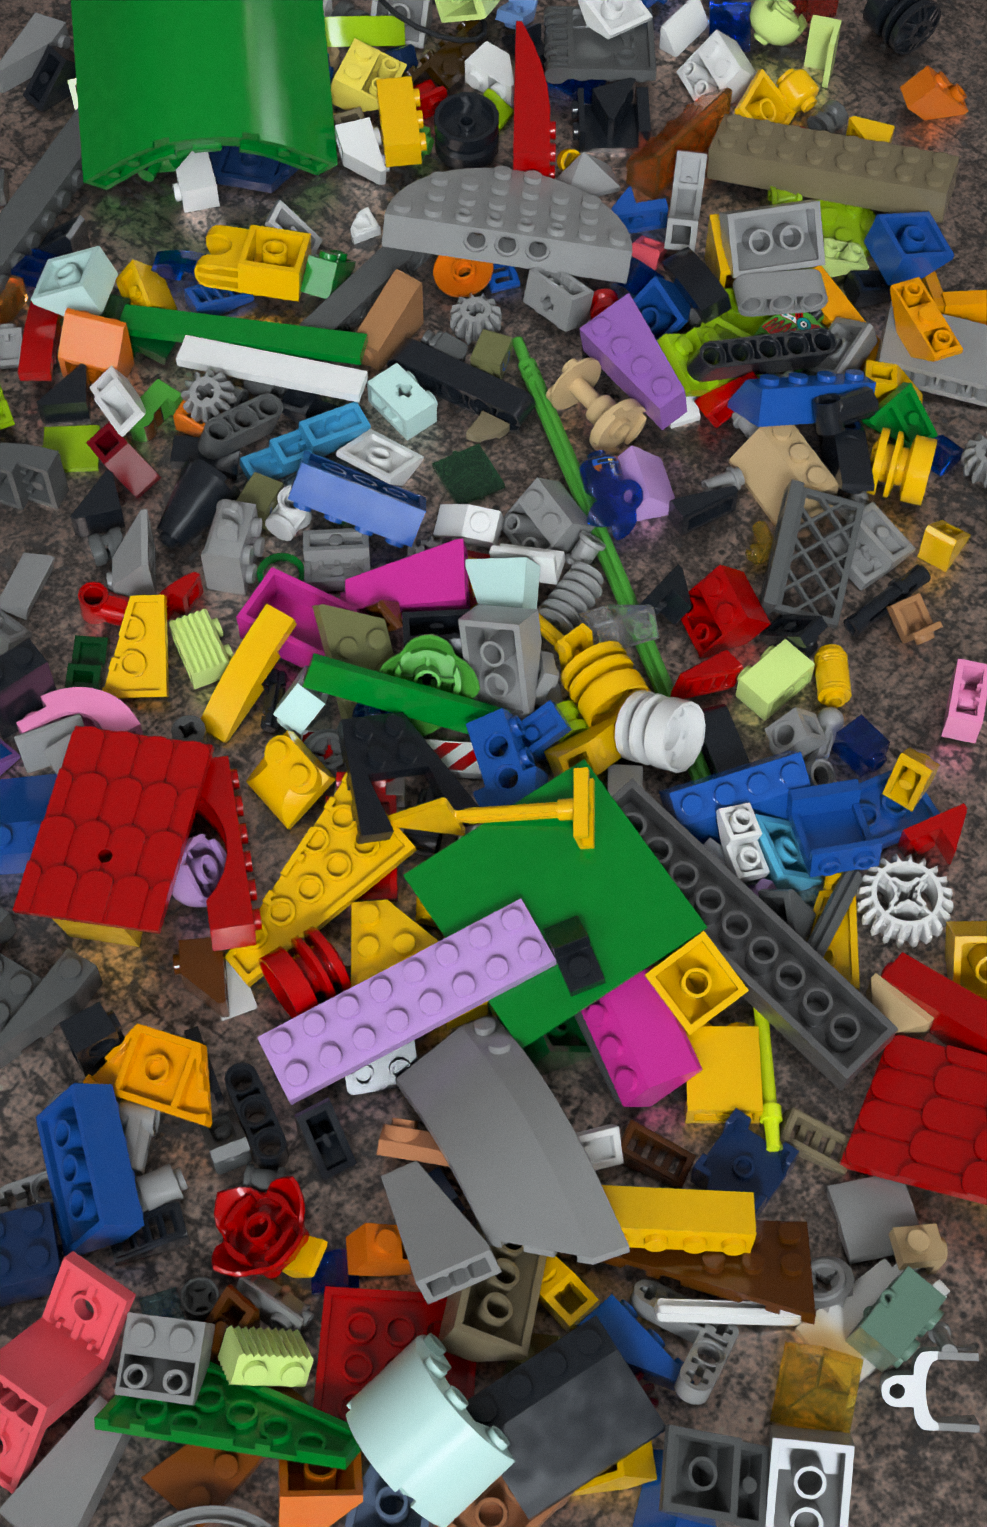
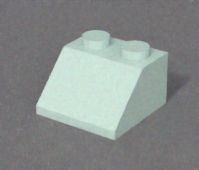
M100 246L47 260L31 301L34 305L64 316L67 308L87 311L99 316L105 309L118 273Z

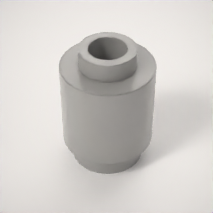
M170 1163L137 1177V1182H135L143 1212L184 1199L181 1191L188 1189L180 1167L172 1170Z

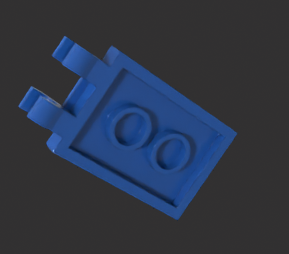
M893 769L859 783L862 789L860 806L873 839L881 840L882 850L899 843L904 829L940 814L926 792L913 811L883 795L882 792Z

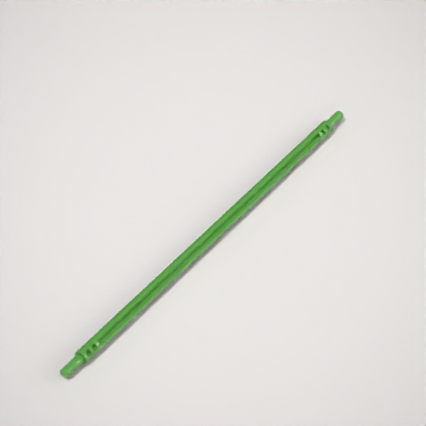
M517 336L513 338V348L519 360V371L529 394L535 400L536 411L572 497L595 526L591 534L599 538L606 545L604 551H599L597 556L655 694H663L670 698L674 687L646 620L644 619L639 623L630 615L639 603L557 410L546 398L548 389L536 360L530 357L523 338ZM701 751L694 764L687 769L692 781L711 775Z

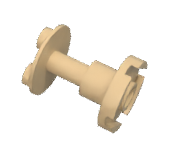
M573 358L566 362L562 368L563 374L548 389L546 398L558 410L567 409L580 402L587 409L586 418L594 425L589 439L592 448L600 456L618 453L617 446L623 442L628 446L642 431L647 419L643 412H646V409L636 399L629 398L616 403L611 396H601L594 389L601 374V365L597 359L585 358L578 361L576 358Z

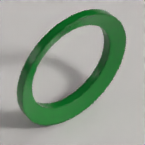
M276 553L266 557L257 569V579L260 584L263 580L264 572L269 565L278 561H287L297 567L299 571L298 579L304 581L303 563L296 556L288 553Z

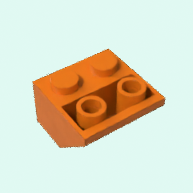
M67 308L64 314L58 351L62 376L66 377L82 363L87 368L90 384H93L110 366H113L128 378L135 362L127 324L115 318H105L87 311Z

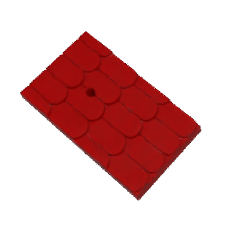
M75 726L62 767L59 768L30 860L27 861L13 911L19 914L52 918L69 937L140 947L143 932L160 934L215 749L214 746L197 741H182L162 736H146L127 731L103 730L92 726Z
M904 1035L894 1036L883 1051L840 1165L848 1170L987 1205V1055L950 1045L945 1047Z

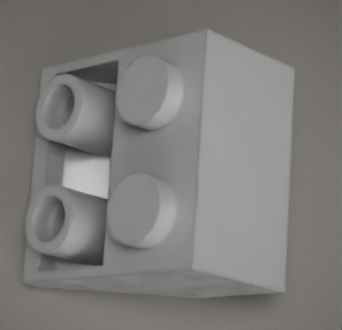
M537 477L504 516L502 531L513 545L564 551L566 555L572 552L579 541L581 530L591 533L595 526L559 481Z
M128 1312L114 1394L195 1405L210 1363L215 1324Z

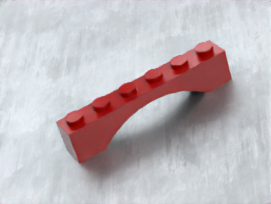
M228 756L213 757L211 759L196 810L217 831L227 852L224 872L215 890L206 900L213 951L256 945L255 931L262 930L259 908L252 909L251 901H257L255 879H247V873L253 872L250 851H243L242 847L243 844H248L246 823L239 824L238 817L244 816L241 795L234 796V790L240 789L237 769H230Z

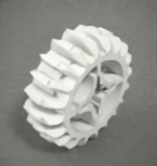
M897 854L892 856L890 862L882 858L879 866L869 868L866 875L862 876L863 880L856 892V900L859 901L856 907L857 913L864 914L861 919L862 925H872L870 930L871 936L882 933L884 935L882 939L884 944L888 943L891 938L896 940L898 948L903 946L904 941H908L912 949L918 945L919 940L927 945L931 941L932 935L935 937L941 935L946 922H949L951 919L949 913H952L954 908L953 901H951L953 892L951 888H946L947 876L936 877L938 873L937 866L928 869L925 867V858L919 861L918 864L913 862L911 854L906 857L905 861H901ZM877 891L884 895L883 899L888 903L886 911L878 901ZM922 892L928 896L932 912L926 907L927 903L921 898Z

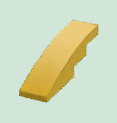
M269 604L265 605L229 662L205 708L201 720L205 724L206 733L225 744L228 743L264 691L262 683L280 659L278 651L296 627L295 619Z

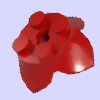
M293 1176L280 1177L270 1183L265 1193L245 1186H237L217 1192L214 1219L216 1227L223 1236V1242L214 1248L211 1256L214 1271L234 1277L264 1275L266 1278L273 1279L279 1276L282 1270L295 1260L302 1247L309 1240V1231L305 1228L304 1196L299 1183Z

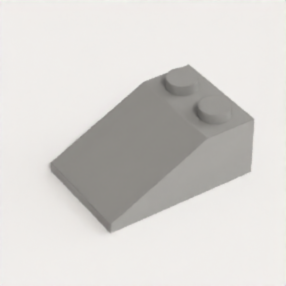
M476 605L458 619L463 660L473 668L480 685V690L473 700L511 710V714L517 715L520 720H523L534 712L542 644L538 609Z
M770 1425V1456L765 1527H848L855 1449L851 1433Z

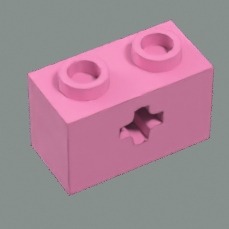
M958 658L950 682L941 737L976 743L983 724L987 700V664Z

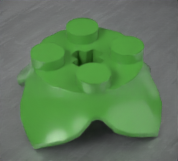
M424 634L411 639L400 653L390 657L378 671L418 684H422V679L418 678L428 673L436 679H431L429 685L425 686L474 699L480 690L479 681L473 668L454 653L452 645L447 640L434 634ZM407 717L422 736L431 734L441 728V726Z

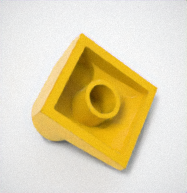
M287 730L283 735L275 736L267 743L264 752L265 756L246 782L284 826L291 830L336 778L294 732Z

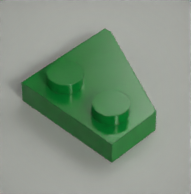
M903 382L878 404L879 410L875 412L874 416L862 419L864 424L881 434L883 427L891 429L888 440L895 445L899 431L904 432L903 447L906 448L911 447L916 435L933 439L938 436L912 383Z

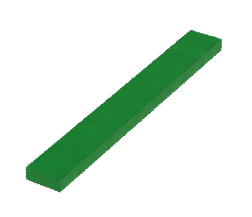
M125 304L120 317V321L127 324L129 336L183 343L185 335L294 357L361 365L368 343L367 334L129 304Z

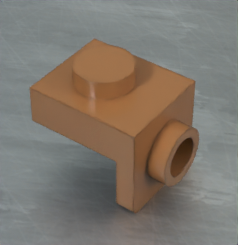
M920 592L886 607L903 644L913 640L916 645L935 638L933 631L943 627L941 621L933 623Z

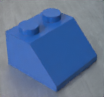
M929 211L877 214L864 240L867 249L888 286L917 277L922 279L951 261L955 256Z

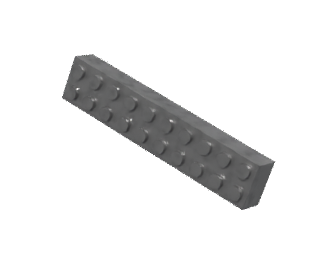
M633 779L628 781L612 796L704 921L708 927L704 930L748 988L749 991L742 997L842 1091L892 1041L898 1028Z

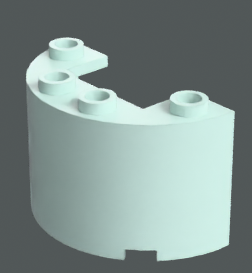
M429 1333L427 1336H417L347 1403L346 1406L350 1411L346 1413V1418L362 1452L393 1491L396 1492L400 1489L403 1495L415 1499L410 1506L418 1514L438 1527H447L516 1460L507 1449L510 1445L508 1438L498 1427L492 1426L490 1428L473 1420L466 1409L469 1403L465 1396L456 1387L450 1386L444 1377L447 1371L452 1368L443 1355L446 1352V1348L435 1335Z

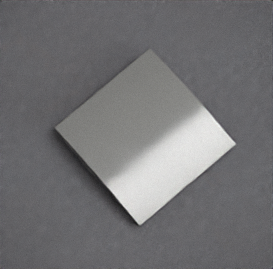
M874 502L864 507L849 579L860 591L882 578L916 549ZM854 513L849 516L842 527L853 522ZM834 529L833 531H831V532H829L828 534L824 535L823 538L829 536L830 534L836 532L837 530ZM851 529L846 531L848 536L850 535ZM840 535L826 542L836 558L846 553L847 546ZM844 559L839 562L841 566H843Z
M354 528L303 531L305 583L324 592L345 591V579L371 570L368 535H364Z
M873 1176L827 1186V1197L838 1222V1235L850 1264L894 1255L889 1238L892 1228L919 1225L906 1184Z

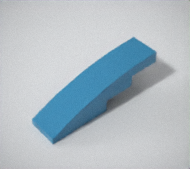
M352 402L300 421L297 430L270 439L268 448L241 457L239 465L248 481L254 472L278 480L298 470L304 450L325 457L368 431L371 425L359 404Z

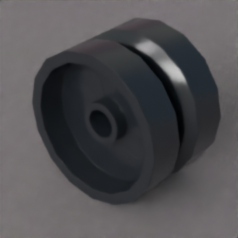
M461 92L450 95L439 103L434 115L435 150L439 159L447 166L455 169L483 168L493 161L499 149V112L496 105L490 99L478 93Z

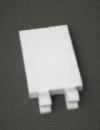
M885 1258L855 1281L853 1296L847 1297L844 1300L843 1307L839 1305L832 1306L828 1313L823 1309H819L815 1312L814 1325L802 1322L795 1329V1333L845 1394L877 1369L845 1340L862 1320L864 1309L867 1306H873L881 1293L903 1271L898 1269L897 1263L892 1267ZM914 1268L913 1270L916 1272L920 1268ZM940 1279L932 1285L947 1298L946 1295L950 1293V1290Z

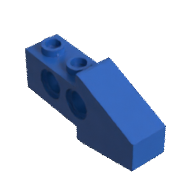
M501 708L466 723L485 787L473 792L479 807L513 805L548 782V773L535 766L534 757L530 749L524 745L522 735L525 734V729L517 715L514 716L504 708ZM508 743L506 753L499 757L500 748ZM518 774L516 785L509 788L510 779Z

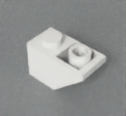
M486 41L465 60V83L483 93L490 88L512 108L514 106L515 83L510 55Z
M370 117L335 125V140L343 166L378 185L386 184V172L390 171V167H386L385 156L381 154L379 145H382L378 127L373 128Z

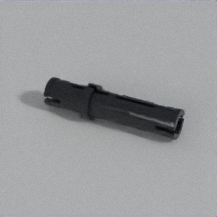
M917 564L899 579L894 578L888 583V587L883 592L863 605L854 614L844 619L843 623L846 630L852 636H859L869 626L888 613L886 607L910 597L916 590L931 580L928 570L923 565Z

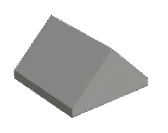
M372 0L370 16H394L379 0ZM386 0L400 14L418 25L430 29L433 21L432 0ZM404 23L405 45L412 44L416 48L424 49L428 34L415 30Z
M836 317L828 329L837 340L836 349L819 366L803 370L812 376L817 375L818 371L845 374V370L848 369L859 370L878 342L874 327L870 323Z

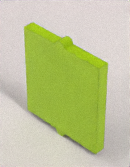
M100 425L44 427L43 446L41 447L59 451L64 473L99 471V458L86 442L101 429Z

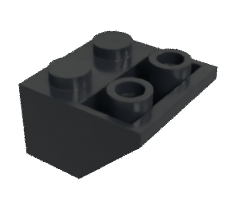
M470 609L402 612L404 647L415 637L424 634H434L447 640L452 645L454 653L463 659L458 619L470 611ZM426 673L418 679H422V684L429 685L430 680L436 678Z

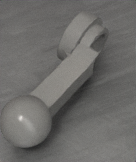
M826 707L817 715L827 743L812 752L805 762L811 786L836 782V773L834 767L828 761V757L836 733L843 727L844 717L841 711L834 707ZM814 773H815V776H818V777H819V783H818V784L815 782Z

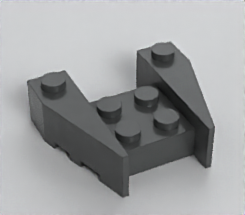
M0 907L1 952L17 932L10 913ZM67 948L42 979L0 953V1069L22 1054L21 1051L40 1037L44 1039L54 1032L53 1028L60 1022L81 1012L103 984L97 965Z

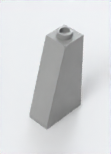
M417 1161L401 1166L381 1176L415 1282L428 1305L502 1272L488 1243Z
M98 1396L0 1507V1514L13 1527H88L132 1436L95 1429L94 1417L108 1403L102 1396Z

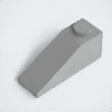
M35 12L0 60L1 93L9 91L33 76L48 44L69 50L71 38L68 35L66 22Z

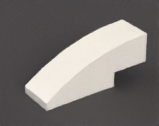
M110 366L90 386V390L95 395V402L122 437L146 414L144 404L132 384L113 366Z

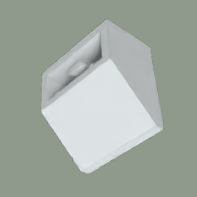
M717 29L676 71L699 110L703 113L740 102L757 73L737 41Z

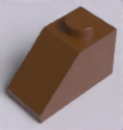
M211 937L178 940L179 953L173 954L174 975H181L184 988L218 1015L230 1017L225 959L226 950L213 951Z

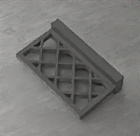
M793 479L784 490L759 597V602L766 614L776 612L783 615L822 616L828 627L837 628L864 511V503L804 487V482ZM806 498L818 501L824 512L811 519L804 508ZM840 508L855 511L853 522L845 527H842L833 513ZM828 516L837 531L823 538L814 523ZM801 518H803L805 523L800 525ZM809 527L817 542L804 549L797 535L799 531ZM851 529L850 535L848 536L846 531ZM840 535L847 549L846 553L836 558L826 542ZM821 546L830 562L816 568L807 553ZM794 548L798 551L795 555H793ZM801 557L810 573L797 580L790 566L791 562ZM844 559L843 566H841L839 562ZM833 566L840 576L838 584L829 588L820 572ZM814 577L823 592L809 599L800 584ZM787 579H789L791 584L786 586ZM792 588H795L804 602L796 608L782 604L784 593ZM837 590L836 598H835L834 595L832 594V592H834V591ZM826 596L833 607L831 618L819 615L813 603Z

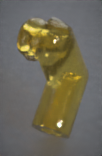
M758 521L753 525L752 531L758 542L757 544L750 545L752 551L746 549L745 552L747 560L755 565L763 564L768 560L772 546L773 535L765 521Z

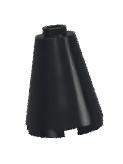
M189 457L182 468L156 527L157 532L160 534L158 540L172 550L175 547L184 548L212 524L218 501L222 499L236 501L241 494L240 490L236 485L230 489L225 483L227 477L212 465L199 458L194 462L193 458Z

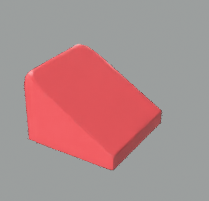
M643 235L632 243L630 266L654 273L668 250L664 249L665 243Z

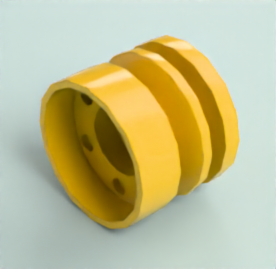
M883 427L880 436L873 445L870 456L875 484L874 491H867V494L875 495L878 481L884 482L886 484L882 497L888 498L893 486L897 485L900 486L899 497L901 502L921 506L935 454L937 439L916 435L911 447L906 448L903 447L904 432L899 431L896 445L888 444L891 429Z
M616 641L601 642L585 649L575 656L561 673L562 685L569 692L570 698L575 703H578V711L589 728L619 714L626 699L635 691H651L641 674L636 669H633L634 663L627 656L623 646Z

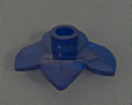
M608 476L595 479L587 486L588 491L596 500L589 510L586 522L595 527L611 526L613 537L616 540L623 539L629 535L636 525V509L642 503L643 490L636 481L631 479L616 481ZM630 490L632 498L626 502L624 500V493Z

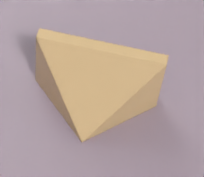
M875 973L869 982L866 996L898 1028L895 1036L925 1037L931 1028L934 1017Z

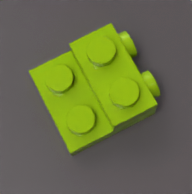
M694 327L686 334H665L657 340L685 389L686 397L702 396L736 379L699 382L694 380L687 371L688 360L704 343L722 340L713 328Z

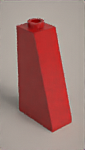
M903 952L894 962H889L884 967L881 977L934 1017L929 1033L946 1046L950 1045L987 1055V1000Z

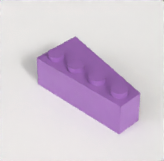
M627 293L579 328L583 351L590 358L597 359L601 369L630 398L636 399L646 409L645 413L662 430L687 412L685 389L630 293Z

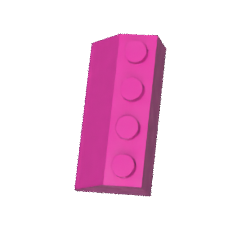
M654 964L581 1011L623 1107H651L703 1070L684 1028L644 976L655 967Z

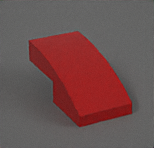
M194 571L181 577L158 594L167 596V622L174 612L187 616L204 593L199 573Z

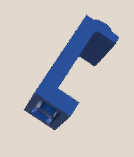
M858 779L789 790L786 814L809 877L831 876L840 872L867 870L871 867L879 866L883 845L880 839H873L859 803L862 789Z

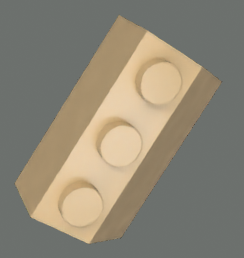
M795 425L759 427L729 459L731 467L740 468L745 479L744 485L775 527L784 490L792 479L804 482V487L837 496L839 487L837 481ZM806 498L804 508L811 518L824 512L818 501Z

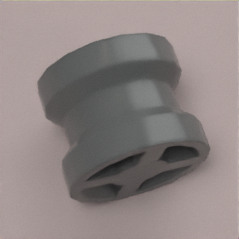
M186 715L173 723L171 729L173 739L208 744L205 724L200 718ZM192 732L191 735L184 737V734Z

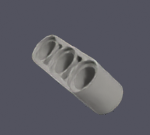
M816 269L749 273L737 277L732 284L738 312L747 317L814 312L822 309L828 302L822 274Z

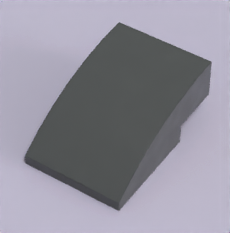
M0 443V503L24 510L28 501L59 509L69 491L59 451L28 444Z
M670 1424L665 1425L659 1511L716 1527H765L770 1447L743 1442L742 1438Z

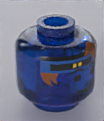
M604 450L594 451L587 455V460L579 467L584 491L587 495L594 497L596 501H606L620 494L619 490L624 486L625 479L617 456L606 454Z

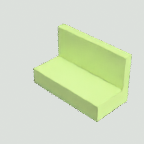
M813 15L804 66L824 70L822 87L828 88L835 63L842 20Z

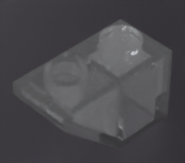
M610 604L578 614L580 624L584 623L592 630L594 645L606 641H616L625 649L660 638L655 610L652 605Z

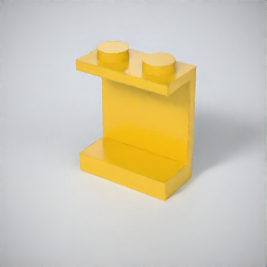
M735 1022L727 1026H712L710 1023H705L691 1035L687 1034L703 1070L686 1081L685 1124H725L735 1108L751 1118L750 1124H760V1116L763 1113L759 1026H749L743 1022Z

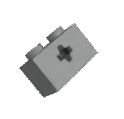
M535 267L529 270L523 302L550 320L559 329L567 332L588 322L594 291L566 272L558 271V273L546 272L545 268Z

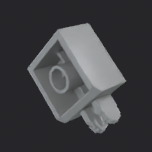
M222 499L217 503V510L206 545L201 553L207 589L246 596L249 583L254 584L256 579L257 565L255 562L257 556L262 557L265 548V538L261 537L262 518H258L256 504Z

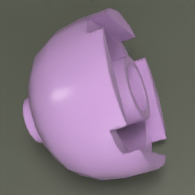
M205 834L188 838L172 892L173 897L177 901L190 907H207L206 900L215 890L224 872L227 854L223 847L215 839H206Z

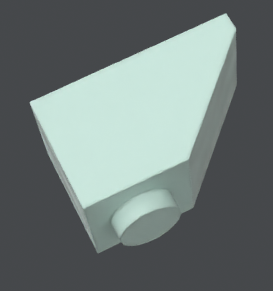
M307 665L300 671L277 704L273 713L277 717V722L284 729L292 732L295 730L300 735L326 704L329 694L302 687L308 668Z

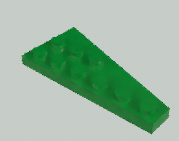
M212 1362L209 1363L195 1405L115 1395L94 1417L96 1430L343 1470L347 1469L361 1451L348 1422L267 1386L229 1385V1380H226L222 1367Z

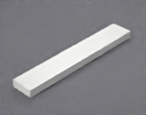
M185 335L176 357L177 366L205 372L207 369H211L215 374L222 372L225 376L354 402H360L368 380V372L364 370Z

